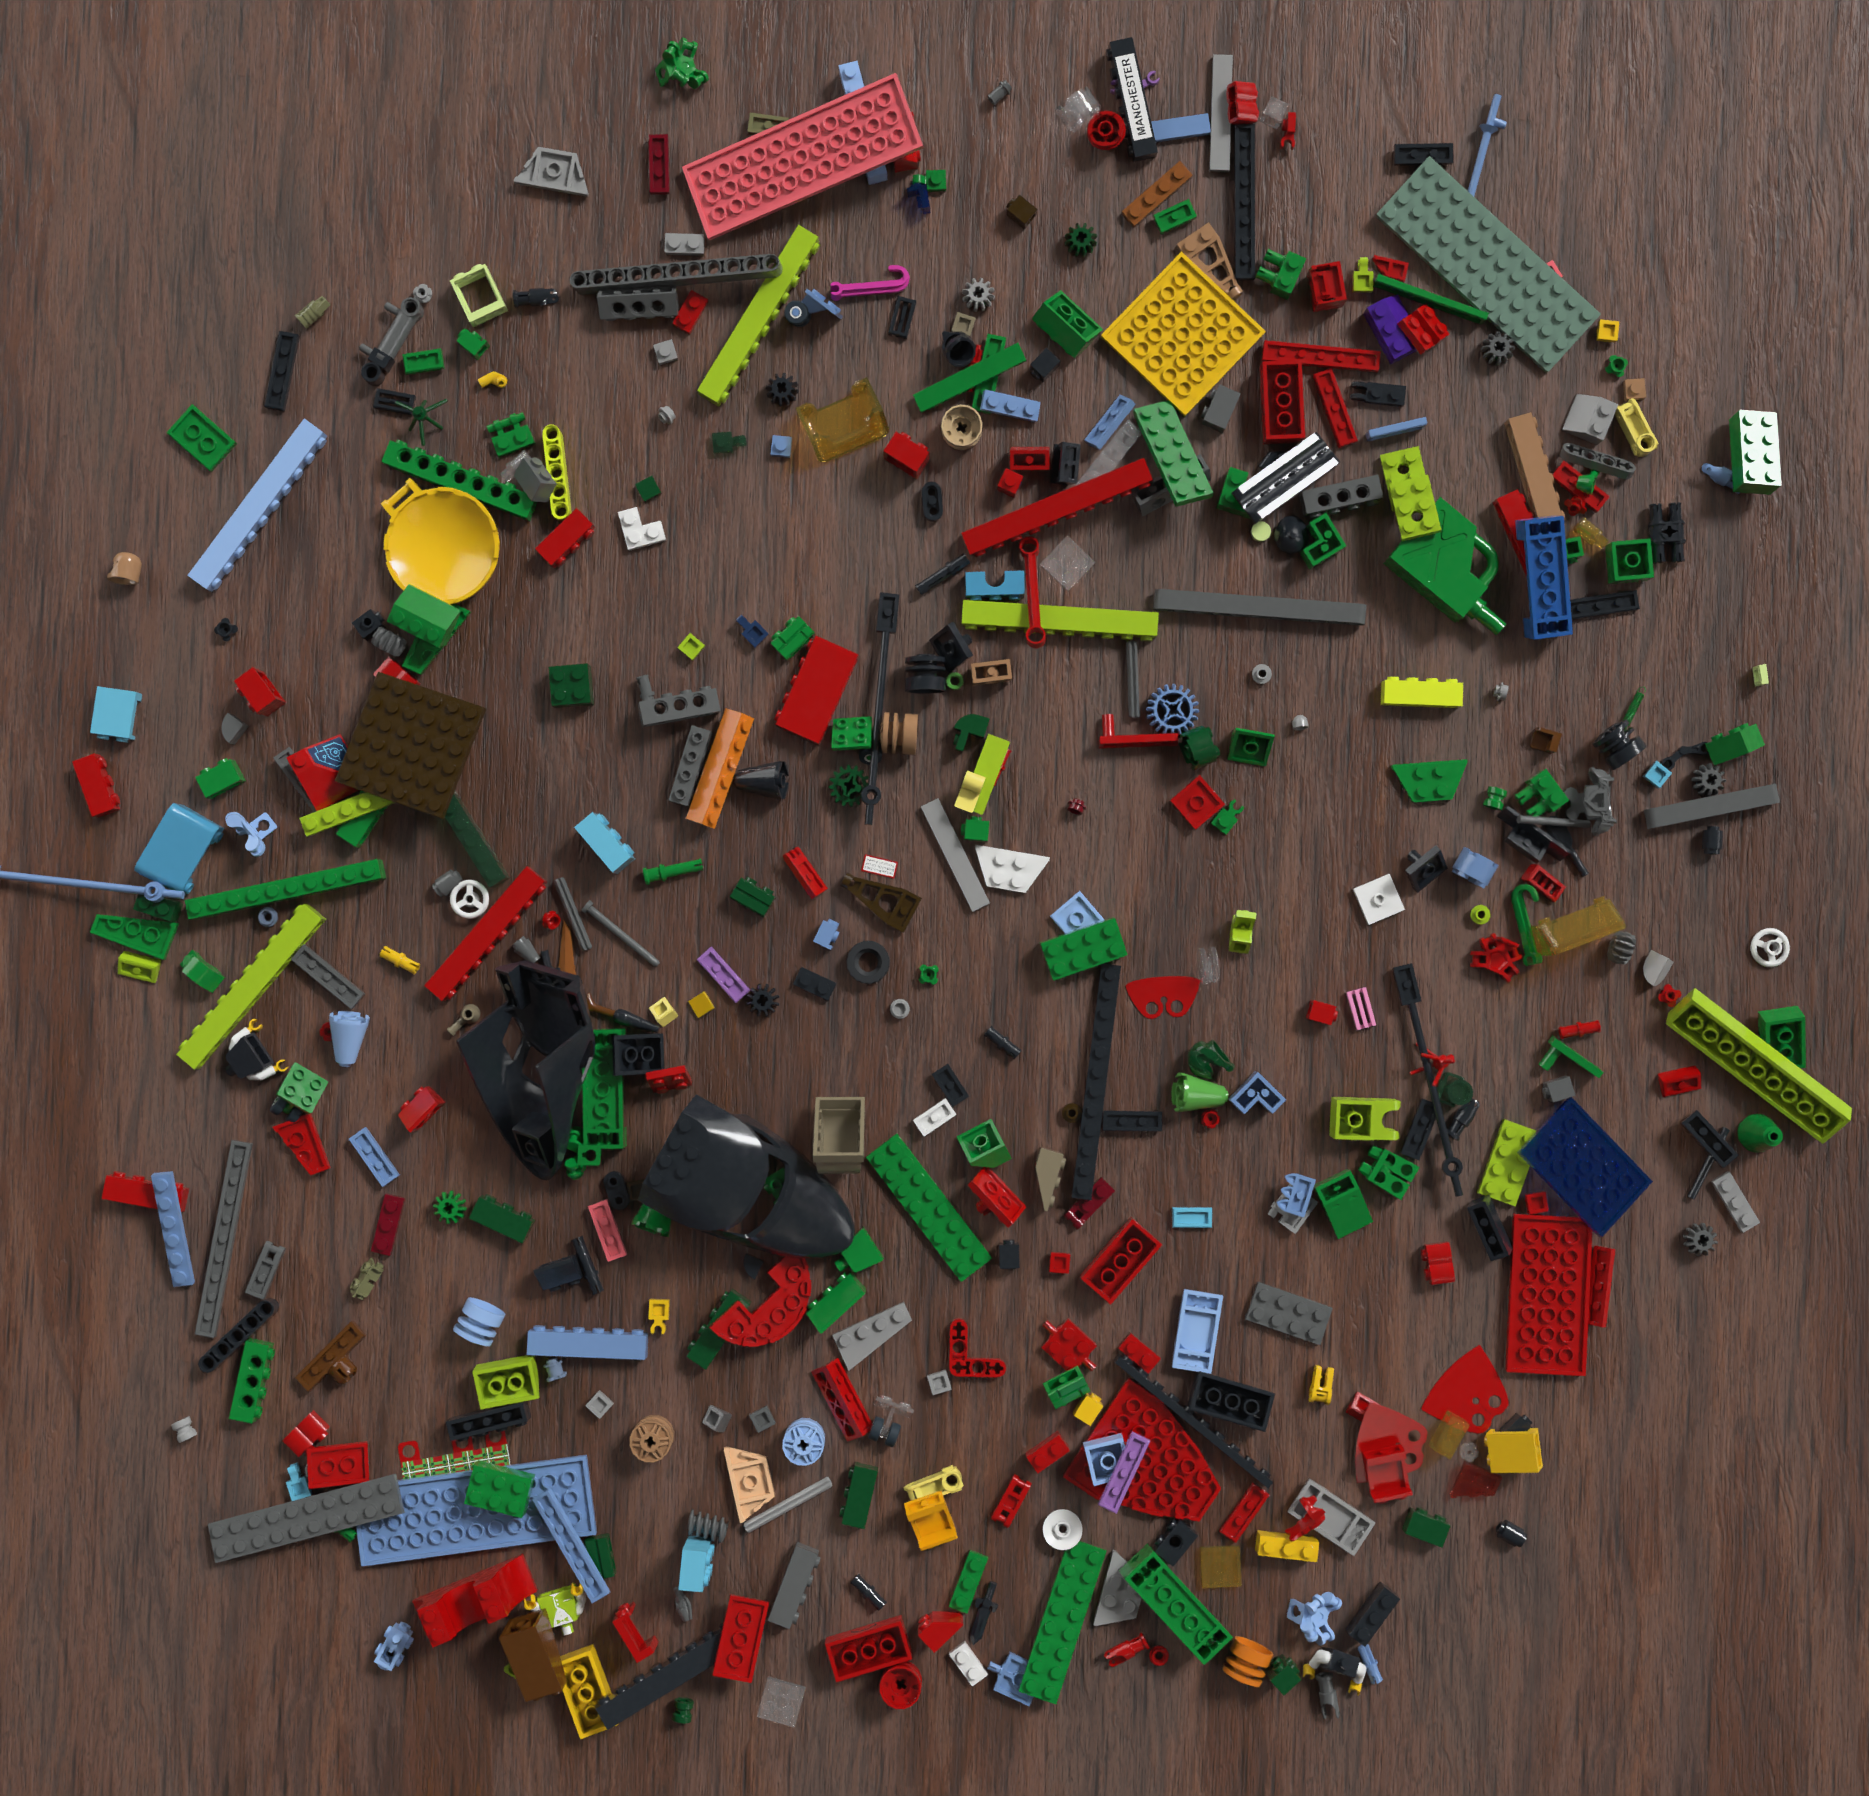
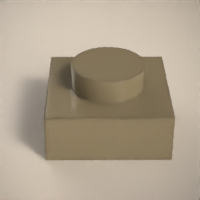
M957 312L951 332L962 331L971 336L976 318Z

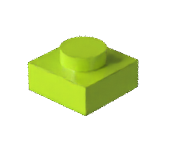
M689 633L677 648L694 661L705 645Z

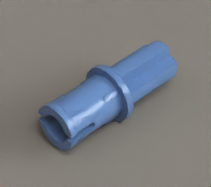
M1367 1644L1366 1647L1363 1645L1358 1646V1651L1363 1664L1366 1666L1370 1683L1375 1684V1680L1377 1684L1380 1683L1383 1678L1377 1667L1378 1661L1374 1659L1369 1645Z

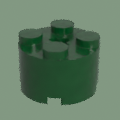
M1202 725L1178 735V739L1182 738V743H1179L1182 755L1187 764L1191 763L1193 765L1191 767L1193 771L1216 762L1217 757L1220 756L1219 748L1217 745H1214L1211 739L1213 737L1211 729L1209 727L1205 728Z

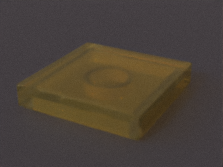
M1239 1545L1200 1547L1202 1588L1242 1587Z

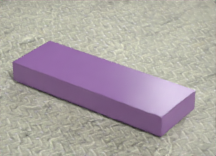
M712 947L697 959L735 1003L750 991L748 986Z

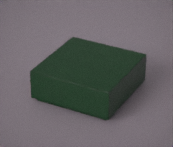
M653 476L635 484L644 502L662 494Z

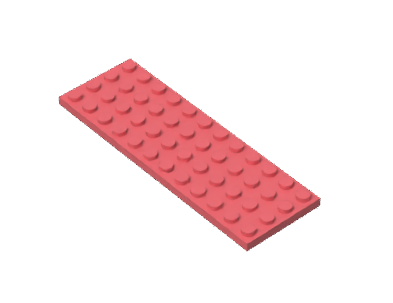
M894 73L682 166L707 238L712 240L923 149L924 146L898 75Z

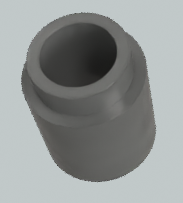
M450 869L437 878L432 887L440 897L447 896L463 879L458 871Z

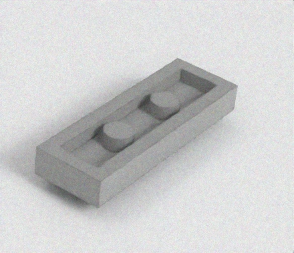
M1729 1171L1711 1181L1741 1232L1744 1233L1760 1223Z

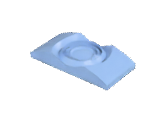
M1184 1289L1179 1310L1172 1368L1211 1374L1223 1295Z

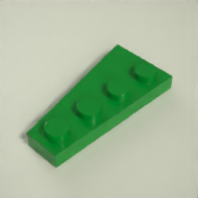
M456 604L450 605L462 611L451 637L471 614V611ZM415 637L402 666L422 675L444 646L438 648Z

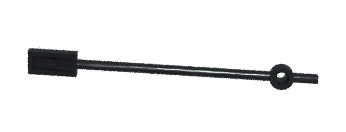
M883 592L879 593L876 632H881L882 637L868 786L861 792V800L866 804L865 825H872L874 805L881 799V791L876 787L889 636L896 633L899 594ZM872 793L874 799H868L867 794Z
M1413 964L1394 967L1392 971L1401 1006L1408 1005L1420 1056L1421 1053L1428 1054L1416 1003L1422 1000ZM1421 1056L1446 1157L1442 1162V1171L1445 1175L1451 1177L1455 1197L1462 1196L1463 1192L1458 1175L1461 1174L1463 1165L1458 1158L1453 1156L1437 1087L1432 1086L1434 1075L1430 1059ZM1450 1163L1454 1164L1453 1170H1449L1448 1165Z

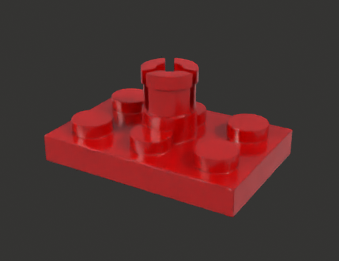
M982 1167L968 1183L971 1191L981 1199L976 1203L977 1210L981 1214L983 1213V1215H988L992 1211L1007 1228L1014 1224L1026 1208L1025 1204L990 1167Z

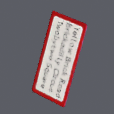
M865 854L861 871L895 878L898 862Z

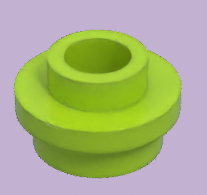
M1477 905L1471 910L1470 917L1476 924H1485L1490 919V910L1484 905ZM1479 911L1484 913L1483 918L1478 917Z

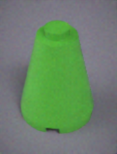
M1177 1073L1175 1078H1178L1177 1083L1173 1082L1171 1096L1172 1105L1177 1107L1174 1109L1175 1112L1223 1106L1228 1101V1091H1226L1224 1086L1185 1073Z

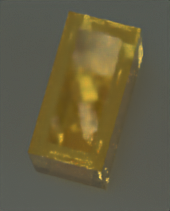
M1447 1411L1429 1443L1430 1447L1451 1460L1470 1425L1465 1419Z

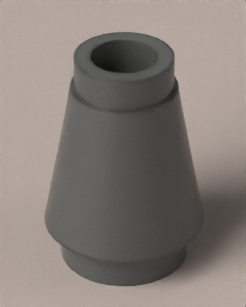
M524 936L512 945L515 949L514 952L526 961L535 963L540 958L530 940Z

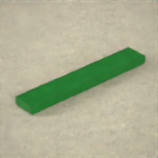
M1381 274L1377 275L1373 286L1421 304H1427L1432 308L1480 325L1487 320L1489 314Z
M1016 343L913 394L921 413H924L1027 360L1019 343Z

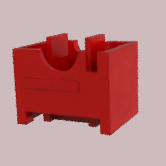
M1340 261L1311 266L1307 273V279L1309 278L1308 285L1312 293L1313 312L1343 307L1347 297Z

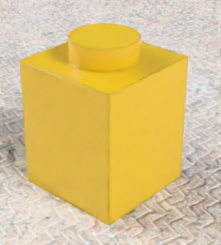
M1088 1393L1085 1394L1074 1409V1416L1091 1426L1103 1408V1404L1100 1402L1101 1398L1094 1393L1090 1395Z

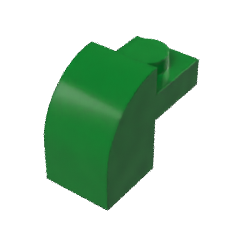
M193 949L180 963L183 968L182 972L187 977L212 993L225 978L216 967L205 962L200 954Z

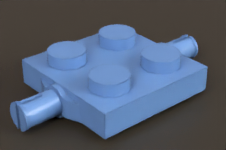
M1009 1652L1001 1666L990 1661L987 1669L998 1674L993 1690L1030 1706L1033 1696L1018 1691L1028 1660Z

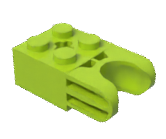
M1331 1097L1329 1136L1334 1139L1398 1140L1399 1132L1391 1128H1385L1382 1124V1118L1388 1111L1399 1110L1401 1101L1389 1098ZM1354 1115L1355 1119L1350 1121V1117Z

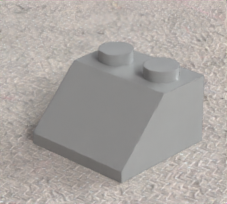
M1576 394L1562 431L1598 445L1606 436L1618 404L1602 397Z

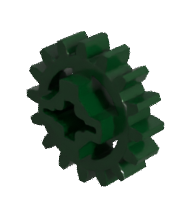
M847 765L846 770L840 767V773L833 772L836 776L835 779L830 778L833 785H830L829 789H834V792L830 795L832 797L837 796L835 802L838 803L841 800L842 806L849 803L851 808L854 802L859 806L861 792L868 786L866 780L869 779V776H863L865 772L863 769L858 772V766L851 769L850 765ZM850 773L848 778L844 780L839 779L844 774ZM857 775L861 778L863 786L857 784ZM852 780L855 788H851L847 794V787L845 786V784H849ZM837 786L842 787L844 791L843 796L838 793ZM856 792L860 794L858 797L850 799L852 794Z

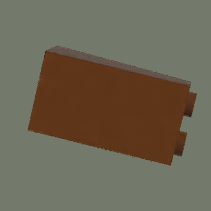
M546 1608L509 1619L499 1639L525 1702L531 1700L538 1701L544 1696L550 1694L554 1696L561 1693L567 1679Z

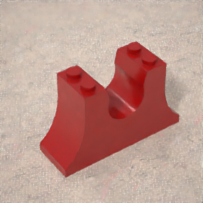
M522 1553L415 1598L412 1602L433 1648L452 1640L459 1631L475 1622L487 1619L488 1624L507 1617L518 1603L537 1592L538 1589Z

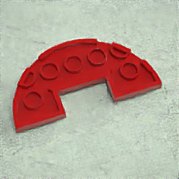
M783 1256L766 1272L779 1288L752 1313L737 1300L709 1328L720 1338L728 1342L748 1347L773 1343L786 1336L802 1319L807 1309L809 1296H811V1280L806 1259Z

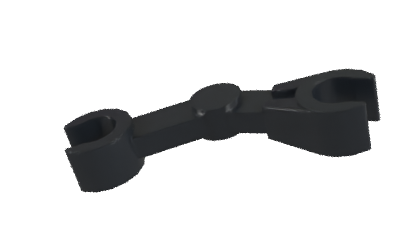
M1701 742L1688 747L1681 746L1672 756L1663 758L1660 764L1668 760L1670 766L1667 769L1671 770L1674 768L1675 762L1685 754L1706 755L1709 752H1703L1701 746L1707 742Z

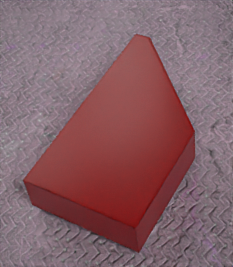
M1377 255L1373 256L1372 260L1382 275L1403 283L1405 282L1409 263Z

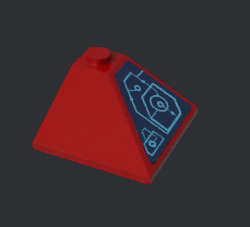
M341 734L303 748L286 757L316 811L329 807L359 791L335 781L348 749Z

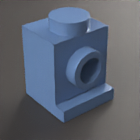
M831 919L828 922L823 920L813 942L832 950L833 946L830 943L831 941L835 943L840 933L837 931L839 923Z

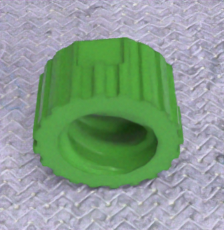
M956 672L950 673L946 680V684L951 690L960 689L964 683L961 674ZM953 677H957L959 684L952 685L950 680Z

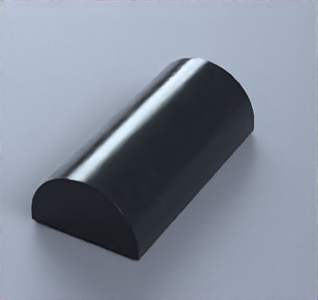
M1199 1371L1191 1388L1188 1409L1266 1432L1276 1393Z

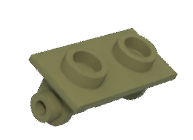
M370 1257L368 1262H364L358 1279L355 1278L351 1283L350 1291L352 1297H355L356 1294L361 1300L368 1297L374 1287V1284L368 1281L371 1279L377 1282L384 1271L383 1264L377 1262L375 1265L372 1257Z

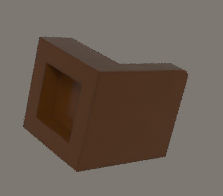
M1542 727L1535 728L1530 747L1550 754L1556 753L1562 733Z

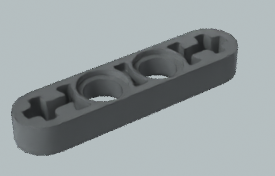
M1565 443L1559 453L1560 457L1567 462L1622 479H1630L1636 470L1635 465L1627 460L1572 443Z

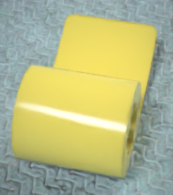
M967 771L954 806L972 813L986 777Z

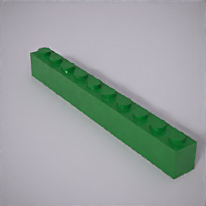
M374 859L185 900L188 919L197 920L386 879L383 860Z

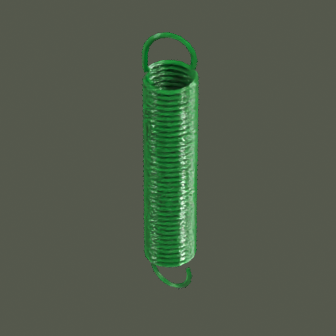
M1638 691L1623 719L1629 721L1628 727L1644 698V694Z

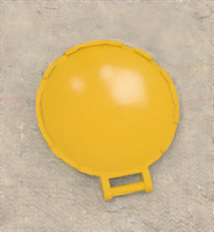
M409 478L401 489L388 500L385 499L381 503L391 516L390 524L384 537V550L388 570L394 581L403 591L408 584H411L448 604L464 601L479 592L489 581L495 570L500 546L496 524L486 507L470 494L449 487L421 490ZM410 490L414 492L396 509L393 508Z

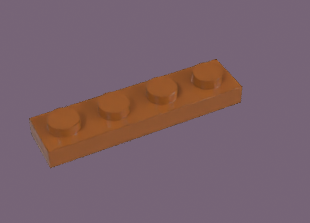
M1179 161L1128 205L1121 214L1135 228L1189 181L1193 175Z

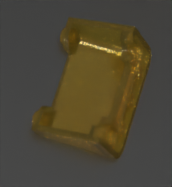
M867 377L856 381L852 385V395L818 410L812 403H805L796 408L818 461L828 462L877 441L888 434L889 427L884 411Z

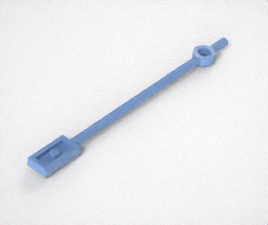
M0 871V879L142 894L146 899L155 903L162 901L164 897L184 899L185 896L184 891L165 889L158 882H150L145 887ZM155 888V893L151 894L152 889Z

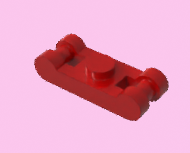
M1013 1474L990 1518L995 1522L1003 1523L1002 1526L1009 1528L1032 1484L1027 1480L1019 1479L1020 1476ZM1015 1486L1021 1488L1020 1493L1013 1491ZM1003 1509L1009 1512L1007 1516L1001 1514Z

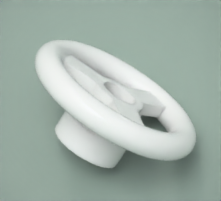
M464 880L453 888L450 895V904L453 911L460 917L473 919L482 915L487 909L489 894L480 882ZM467 886L463 900L456 903L458 891L462 887ZM473 886L482 892L483 903L479 902V895L473 892ZM469 896L473 897V901L471 903L467 901V898ZM466 905L468 907L476 906L479 909L473 913H466L459 908Z
M1766 928L1755 934L1751 941L1750 949L1753 958L1760 965L1775 967L1786 960L1789 955L1790 945L1787 937L1781 931L1774 928ZM1766 934L1778 936L1775 940L1767 942L1759 940ZM1783 942V947H1784L1783 953H1782V955L1780 956V958H1778V959L1776 960V959H1775V955H1778V954L1781 953V951H1782V944H1781V943ZM1771 944L1773 945L1772 951L1769 949ZM1757 946L1764 948L1768 954L1769 961L1763 960L1758 955Z

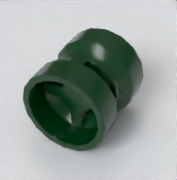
M685 1697L675 1698V1711L672 1714V1720L682 1724L690 1723L692 1720L690 1712L693 1709L694 1701Z

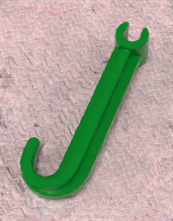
M1521 884L1513 890L1511 901L1525 952L1523 962L1526 966L1542 963L1543 958L1537 952L1523 893L1526 890L1529 891L1534 902L1539 901V896L1533 886Z

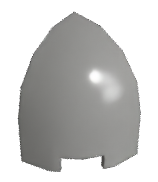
M1651 950L1643 966L1647 982L1653 986L1660 984L1674 962Z

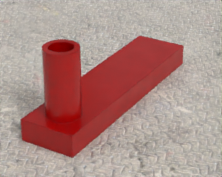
M1112 714L1102 715L1103 736L1099 737V749L1177 746L1178 733L1115 736L1114 716Z

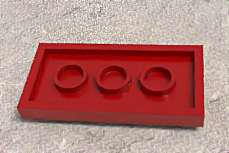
M733 1594L729 1595L712 1672L713 1676L752 1683L769 1605L768 1601Z

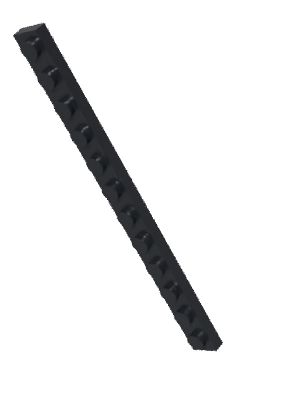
M1101 964L1072 1198L1092 1199L1121 966Z

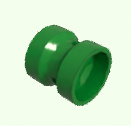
M1488 786L1487 794L1489 798L1484 800L1483 806L1502 811L1504 804L1501 801L1506 798L1507 791Z

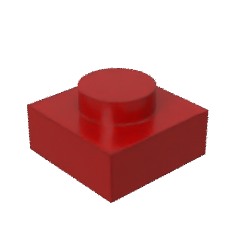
M1545 1191L1524 1194L1528 1214L1549 1211Z
M1051 1252L1049 1272L1069 1274L1071 1254Z

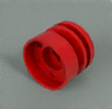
M905 1661L884 1669L880 1680V1694L888 1706L894 1709H906L911 1707L920 1696L922 1676L914 1663ZM902 1679H904L905 1683L899 1686L898 1680L901 1681Z

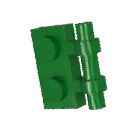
M523 412L519 414L513 413L509 418L501 421L498 419L493 421V424L487 425L489 433L494 431L498 433V436L491 439L499 458L535 445L528 424L520 426L519 422L526 420ZM513 424L515 429L504 433L503 428Z

